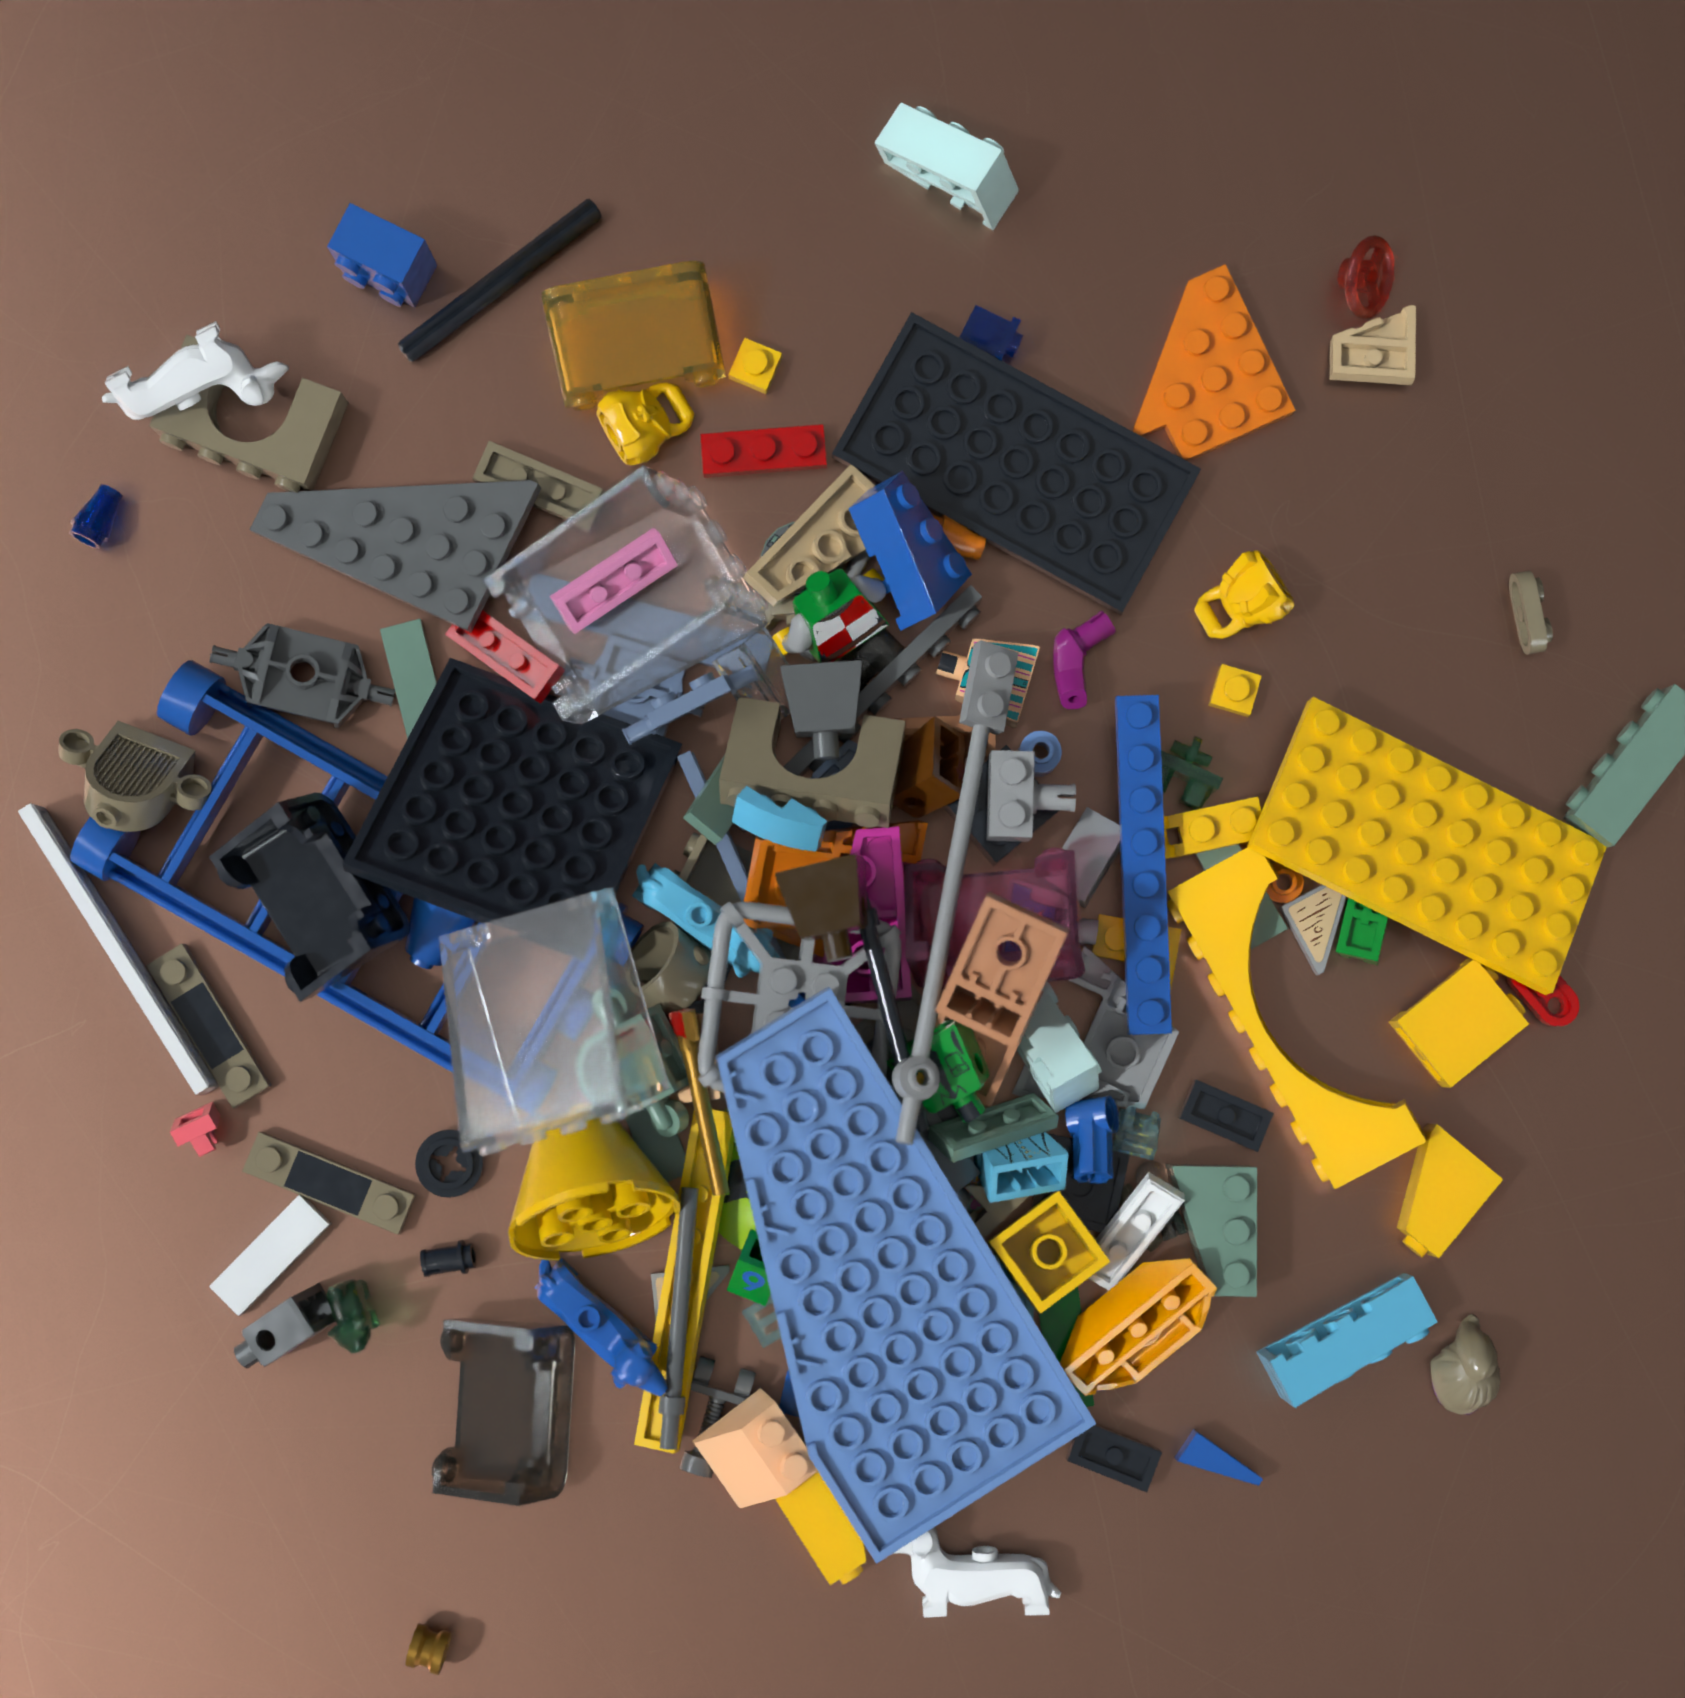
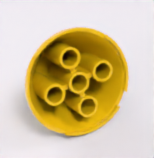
M582 1105L574 1108L570 1116L557 1120H544L534 1126L535 1137L510 1222L508 1236L512 1249L520 1255L529 1258L559 1261V1253L582 1251L583 1259L632 1247L661 1233L671 1225L669 1217L672 1213H680V1202L677 1193L614 1116L597 1113L596 1106Z

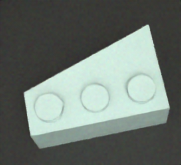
M901 102L874 142L885 164L927 190L933 185L953 196L950 204L959 210L962 209L964 204L970 206L982 214L984 218L982 224L991 230L995 229L1019 192L1004 155L1005 151L1000 144L990 138L980 140L970 135L966 128L956 122H950L948 125L938 120L932 112L924 107L917 106L914 109Z

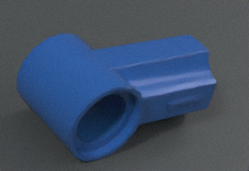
M1109 1095L1082 1099L1066 1107V1124L1073 1138L1074 1179L1079 1183L1101 1184L1107 1183V1180L1113 1178L1112 1134L1118 1131L1119 1113L1115 1100Z

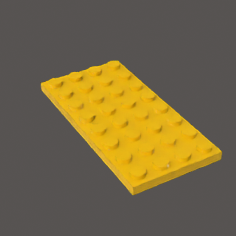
M1314 696L1305 705L1247 848L1543 995H1548L1554 991L1607 848L1594 837Z

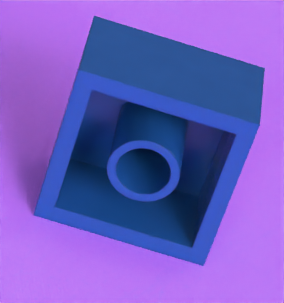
M349 203L327 245L328 250L335 259V266L342 270L344 273L342 277L346 281L362 289L366 285L380 290V297L399 307L404 302L416 308L437 267V263L425 239L352 203Z

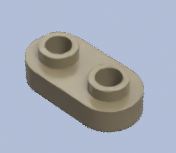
M1531 571L1512 573L1509 578V592L1521 647L1527 655L1545 652L1547 643L1552 642L1553 631L1550 620L1544 618L1541 602L1544 600L1542 581L1539 577L1535 578Z

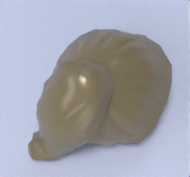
M1473 1314L1468 1315L1460 1323L1455 1337L1456 1340L1448 1344L1441 1350V1353L1431 1360L1432 1385L1438 1401L1446 1410L1459 1415H1470L1479 1408L1487 1406L1496 1398L1500 1388L1498 1352L1490 1337L1480 1330L1479 1319Z

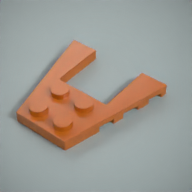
M920 820L889 823V827L899 826L902 862L920 865L928 823ZM860 826L825 830L821 847L817 851L791 848L761 837L755 838L744 902L787 907L776 881L775 873L838 858L841 853L850 854L856 829L870 828ZM743 919L749 927L754 929H770L773 932V937L798 947L801 945V938L795 925ZM817 939L814 943L813 954L823 958L825 954L823 940Z

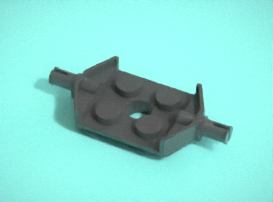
M269 623L264 625L244 648L233 651L213 645L212 653L210 654L209 663L233 667L234 670L239 672L247 707L252 708L254 704L333 723L334 728L338 729L363 701L367 702L369 700L392 706L395 689L371 684V679H367L358 645ZM300 662L308 663L315 669V675L310 681L298 682L290 674L292 667Z

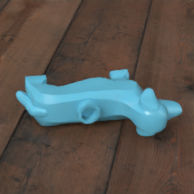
M654 863L650 870L647 871L645 865H639L636 871L639 885L632 894V897L649 909L653 908L671 919L690 936L712 951L714 928L718 916L722 913L720 910L721 906L692 888L671 870ZM732 928L728 964L733 965L735 974L739 978L746 976L750 971L759 973L760 963ZM750 928L771 957L781 958L771 944L772 930L756 928L754 931Z

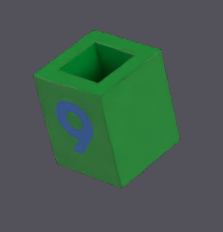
M750 1229L726 1291L766 1306L771 1292L757 1232Z

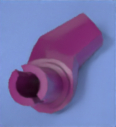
M1103 611L1098 612L1073 630L1063 628L1055 636L1053 647L1054 676L1060 703L1066 709H1078L1085 707L1087 704L1084 672L1086 651L1116 633L1113 623Z

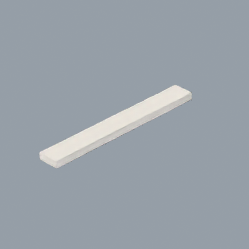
M30 803L20 809L18 813L195 1095H206L219 1087L182 1024L84 869L71 862V848L46 808Z

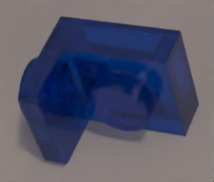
M975 305L959 338L1004 361L1006 355L1012 358L1015 356L1024 335L1018 333L1021 324L1020 319L1013 317L1010 322Z

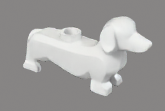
M215 321L196 331L197 335L195 338L199 345L185 346L178 350L149 377H141L131 382L132 371L129 366L107 376L105 385L111 393L104 394L102 401L103 403H117L128 417L133 420H141L174 405H177L179 410H184L202 399L199 392L213 385L222 384L230 387L246 404L259 406L272 399L274 383L289 368L286 364L278 361L269 363L261 368L252 367L245 353L238 345L223 341L218 337L220 327Z
M935 1527L894 1552L911 1556L914 1583L925 1594L922 1597L924 1617H946L947 1603L949 1601L960 1606H973L1009 1595L1022 1598V1602L1025 1604V1615H1049L1048 1596L1060 1598L1061 1595L1060 1590L1050 1582L1048 1566L1044 1560L1025 1554H998V1549L992 1546L975 1547L972 1549V1555H950L940 1547Z

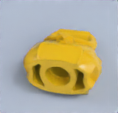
M667 382L652 385L646 390L642 389L641 391L618 389V391L608 392L597 405L598 409L596 411L598 419L621 460L630 466L647 463L655 457L666 439L680 435L691 427L695 416L680 387ZM661 393H664L680 423H670L665 409L656 399Z
M1254 550L1241 554L1227 573H1224L1220 585L1206 591L1198 599L1194 611L1210 638L1224 639L1235 635L1244 627L1250 628L1253 625L1264 623L1272 624L1274 621L1283 619L1293 609L1294 601L1287 586L1270 560L1261 551ZM1221 599L1224 609L1232 619L1224 628L1209 604L1213 600Z

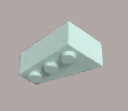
M1046 981L1042 990L1043 994L1017 1052L1052 1110L1057 1113L1098 1090V1074L1102 1070L1092 1052L1087 1050L1079 1038V1032L1072 1019L1068 1015L1064 1016L1056 1005L1058 998L1051 985Z

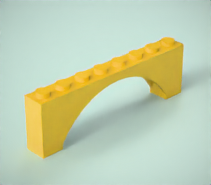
M1245 848L1169 890L1168 893L1171 899L1167 901V907L1178 924L1184 921L1192 936L1186 938L1196 958L1201 960L1205 957L1212 973L1208 974L1207 977L1219 997L1227 996L1233 1007L1228 1012L1233 1025L1239 1034L1246 1031L1254 1046L1249 1048V1052L1260 1071L1268 1069L1275 1082L1269 1087L1279 1106L1283 1108L1288 1105L1296 1120L1290 1124L1299 1142L1302 1145L1309 1142L1316 1155V1158L1312 1159L1311 1162L1321 1181L1324 1183L1330 1180L1334 1189H1337L1425 1143L1426 1135L1405 1099L1396 1104L1374 1101L1346 1093L1326 1084L1297 1064L1278 1044L1268 1029L1259 1010L1253 990L1250 969V946L1260 904L1269 884L1279 879V875L1268 857L1250 848Z

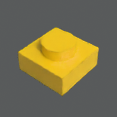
M744 338L728 374L729 379L767 395L783 358L782 353Z
M1221 664L1208 706L1249 717L1262 675Z

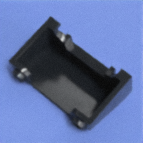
M311 793L277 802L209 856L223 883L237 889L253 888L295 955L292 960L285 964L284 973L286 985L296 995L299 1002L314 997L394 946L410 932L409 921L388 887L343 870L342 863L356 835L336 804L322 793Z

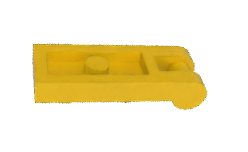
M1258 796L1164 816L1165 860L1249 842L1262 812ZM1177 828L1180 843L1170 845L1166 830Z

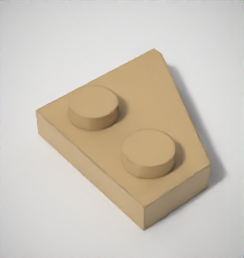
M1409 305L1396 315L1383 320L1381 317L1366 322L1360 328H1350L1334 334L1330 341L1329 380L1412 385L1415 380L1416 306Z

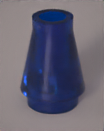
M100 484L95 494L70 521L73 526L69 534L89 547L100 549L103 542L109 541L118 506L123 495L107 485Z

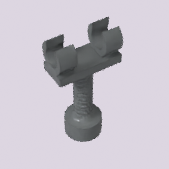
M700 1356L690 1389L708 1395L710 1400L708 1401L709 1405H707L708 1409L705 1410L703 1426L700 1427L702 1430H699L700 1434L721 1419L722 1408H724L723 1404L728 1401L739 1405L749 1397L756 1375L755 1372L741 1368L735 1390L731 1392L709 1385L716 1360ZM694 1447L691 1451H684L679 1467L681 1470L701 1477L712 1478L713 1470L697 1447Z

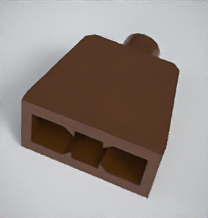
M934 716L905 741L893 808L897 806L909 815L920 818L960 799L965 762V736Z

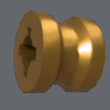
M418 1623L409 1646L405 1666L415 1668L420 1665L427 1667L431 1674L439 1675L448 1652L452 1632L442 1630L436 1633L430 1631L427 1625Z

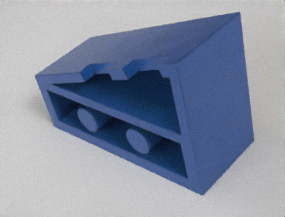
M903 471L867 490L849 508L869 558L876 556L885 577V580L881 582L885 586L886 594L892 593L901 616L895 619L900 631L936 614L972 575L966 566L964 558L956 551L943 532L941 524L933 517L921 499L918 490L910 483Z

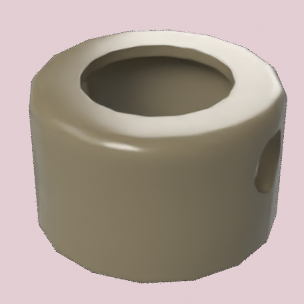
M661 922L644 933L631 948L621 970L620 987L625 990L627 995L646 1008L660 1003L667 1017L671 1012L687 1009L702 993V987H705L708 982L711 951L675 923Z

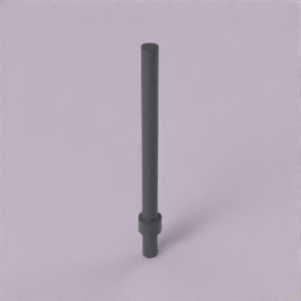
M691 1187L681 1188L665 1379L668 1389L659 1399L658 1413L662 1414L660 1448L667 1450L677 1449L680 1415H684L686 1397L682 1396V1383L699 1188Z

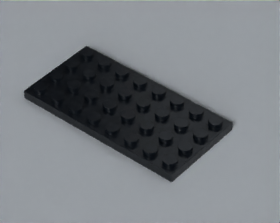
M913 312L910 313L832 452L833 459L846 466L851 464L863 475L879 484L903 471L910 483L918 490L921 499L929 511L940 517L942 515L948 516L974 533L986 538V542L1120 615L1123 613L1201 471V468Z

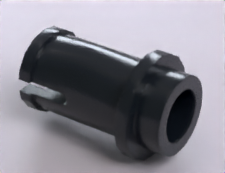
M459 1240L455 1246L421 1250L420 1263L424 1277L455 1271L468 1274L469 1269L476 1268V1253L473 1243L465 1244L463 1240Z

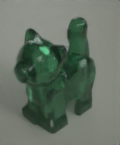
M349 1279L330 1286L327 1291L328 1303L337 1324L328 1332V1336L333 1338L338 1346L350 1353H358L364 1350L370 1340L371 1330L380 1325L376 1310L368 1309L366 1300L371 1297L368 1284L364 1280Z

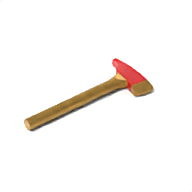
M688 1008L671 1012L667 1017L673 1026L675 1034L678 1035L680 1051L683 1054L713 1196L729 1193V1187L708 1089L698 1080L700 1076L698 1071L700 1030L696 1010Z

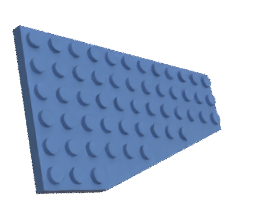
M828 986L716 1055L808 1455L877 1564L1096 1425V1422L917 1129L915 1130L913 1145L895 1142L902 1105L836 996Z

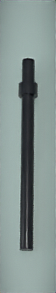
M866 888L868 927L859 930L896 1067L901 1060L911 1057L877 930V925H881L877 909L871 907ZM922 1100L916 1125L918 1132L930 1129Z

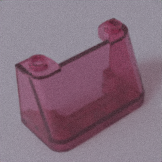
M1062 848L1046 849L1034 859V868L963 874L942 990L946 988L988 892L994 893L1070 929L1046 982L1076 979L1085 974V951L1077 859L1074 850L1066 851ZM922 859L917 861L916 864L904 865L906 960L916 984L921 988L925 986L947 868L935 859ZM1004 941L1000 943L999 951L1005 960L1015 962L1022 958V950L1016 942Z

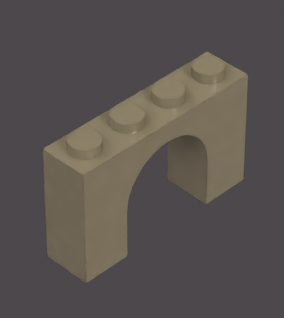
M186 334L181 349L185 346L199 345L195 337ZM302 378L283 424L269 437L255 442H240L223 435L217 421V404L224 388L222 384L213 385L199 392L202 399L196 404L184 410H179L177 405H174L155 414L149 426L161 436L159 442L179 451H183L184 446L199 450L197 456L216 465H221L223 460L237 465L236 471L257 480L263 474L276 479L274 485L288 492L298 493L300 489L314 491L349 402L340 391Z
M738 697L719 778L720 803L735 808L737 795L748 786L757 793L766 795L781 808L793 798L805 807L814 809L827 821L836 820L857 823L867 828L876 826L889 828L904 750L906 721L864 715L857 750L849 765L842 771L829 777L805 778L787 771L774 756L781 728L780 703Z

